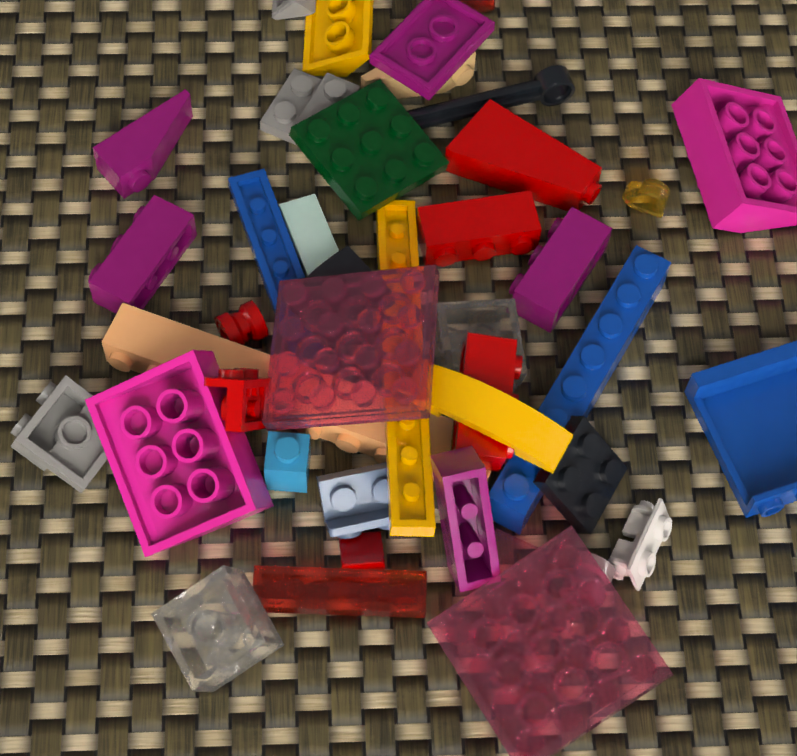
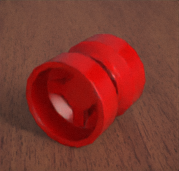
M252 300L241 304L237 313L224 312L214 318L221 338L244 345L249 339L259 341L269 335L266 322L259 308Z

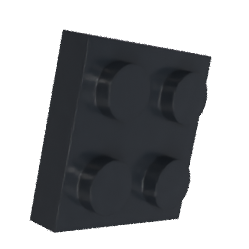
M571 416L565 429L573 434V439L556 470L552 474L541 468L533 483L578 533L591 535L628 468L584 416Z

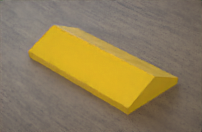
M316 0L315 13L306 16L302 71L312 76H325L326 73H330L337 77H347L368 61L369 55L372 53L374 0Z

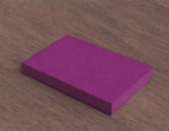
M422 0L369 55V63L422 97L430 100L491 35L495 28V22L459 0Z

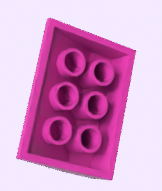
M698 78L671 106L712 228L746 233L796 226L797 139L781 96Z
M191 350L85 399L145 557L221 529L274 506L245 432L225 431V421L221 417V403L223 397L227 395V388L204 386V377L218 376V369H220L213 351Z

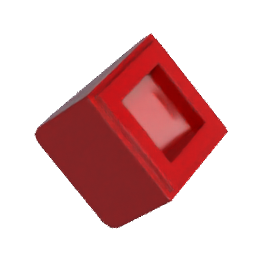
M381 532L361 533V535L350 539L339 538L342 577L384 574L385 559Z

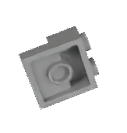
M294 68L260 120V130L296 145L289 136L292 126L360 90V86L330 73H326L324 78L320 79Z
M65 375L58 385L50 381L41 392L36 402L42 406L35 415L31 417L25 413L10 433L17 438L12 443L11 448L44 472L46 469H49L82 493L106 462L107 457L85 402V399L93 395Z

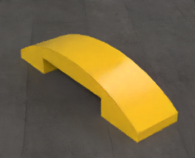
M422 361L402 395L403 400L437 417L444 414L513 448L516 456L552 474L573 439V434L514 397L472 377L435 364Z

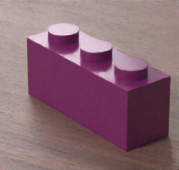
M156 195L151 198L146 206H141L135 213L132 225L124 235L120 234L113 242L111 252L102 264L98 263L92 269L88 283L93 302L117 314L122 303L143 310L196 238L194 214Z
M573 207L570 208L563 219L557 217L548 232L547 237L549 240L544 247L538 245L532 253L528 262L530 268L526 274L519 273L512 282L509 289V294L513 295L510 311L551 333L606 251L612 228Z
M473 446L430 455L447 566L459 592L502 583L486 468Z

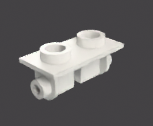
M659 498L655 506L645 500L640 501L639 505L633 506L622 533L624 536L634 538V541L618 539L608 559L616 570L613 578L623 580L624 576H629L637 591H640L645 578L652 575L656 565V553L661 542L667 541L671 533L672 519L669 517L663 499Z

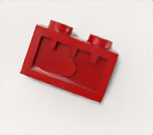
M252 368L218 369V376L204 377V386L227 388V395L223 397L221 403V417L225 421V431L247 432L270 428L273 378L259 377V369Z

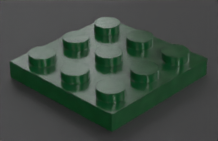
M381 79L291 127L289 133L292 140L358 221L442 173L449 164L446 157Z

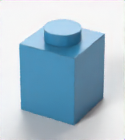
M268 431L264 463V478L267 490L307 493L311 459L310 434Z

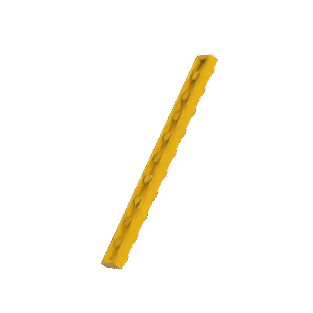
M394 200L375 211L378 278L396 296L397 305L380 316L390 536L434 537L436 522L430 458L429 412L402 399L404 391L422 361L425 362L415 201Z

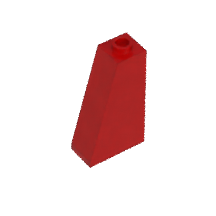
M491 99L485 103L446 147L445 157L449 161L446 168L447 172L510 193L531 190L534 201L565 211H569L571 207L580 210L585 203L591 205L602 188V185L599 184L602 167Z

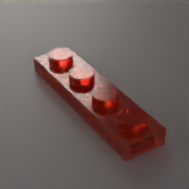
M254 565L251 608L252 612L425 618L427 571Z

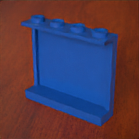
M797 341L692 373L684 393L745 518L760 514L761 517H768L781 511L784 505L797 501Z

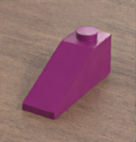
M186 89L92 147L97 170L123 199L134 192L144 190L157 177L193 117L190 93Z

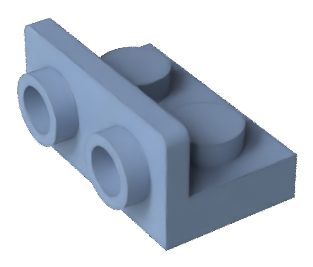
M387 462L316 476L324 524L330 537L350 539L361 535L362 531L375 528L389 530Z

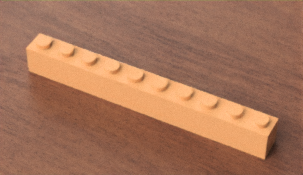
M125 303L121 304L102 340L106 361L115 369L123 372L132 370L142 374L191 350L213 351L220 369H259V377L273 378L270 425L280 426L282 424L296 429L298 433L310 434V439L317 440L321 438L333 442L339 449L353 454L360 452L374 457L378 463L386 462L383 394ZM429 413L431 455L450 451L453 419L442 415L437 417ZM486 470L488 487L494 471Z

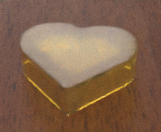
M645 179L643 182L631 181L627 184L622 198L629 207L662 218L667 207L670 189L666 184L656 179Z

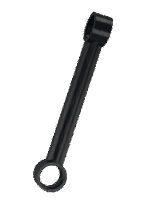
M553 65L541 70L534 77V80L407 110V112L421 129L474 117L489 99L504 108L539 100L545 106H556L572 97L575 92V86L565 66Z

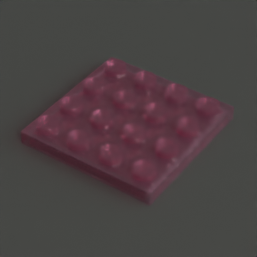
M436 265L279 281L268 370L270 382L269 386L266 387L262 424L268 431L430 418L440 276Z
M572 525L427 622L430 630L509 756H553L673 676L663 658Z

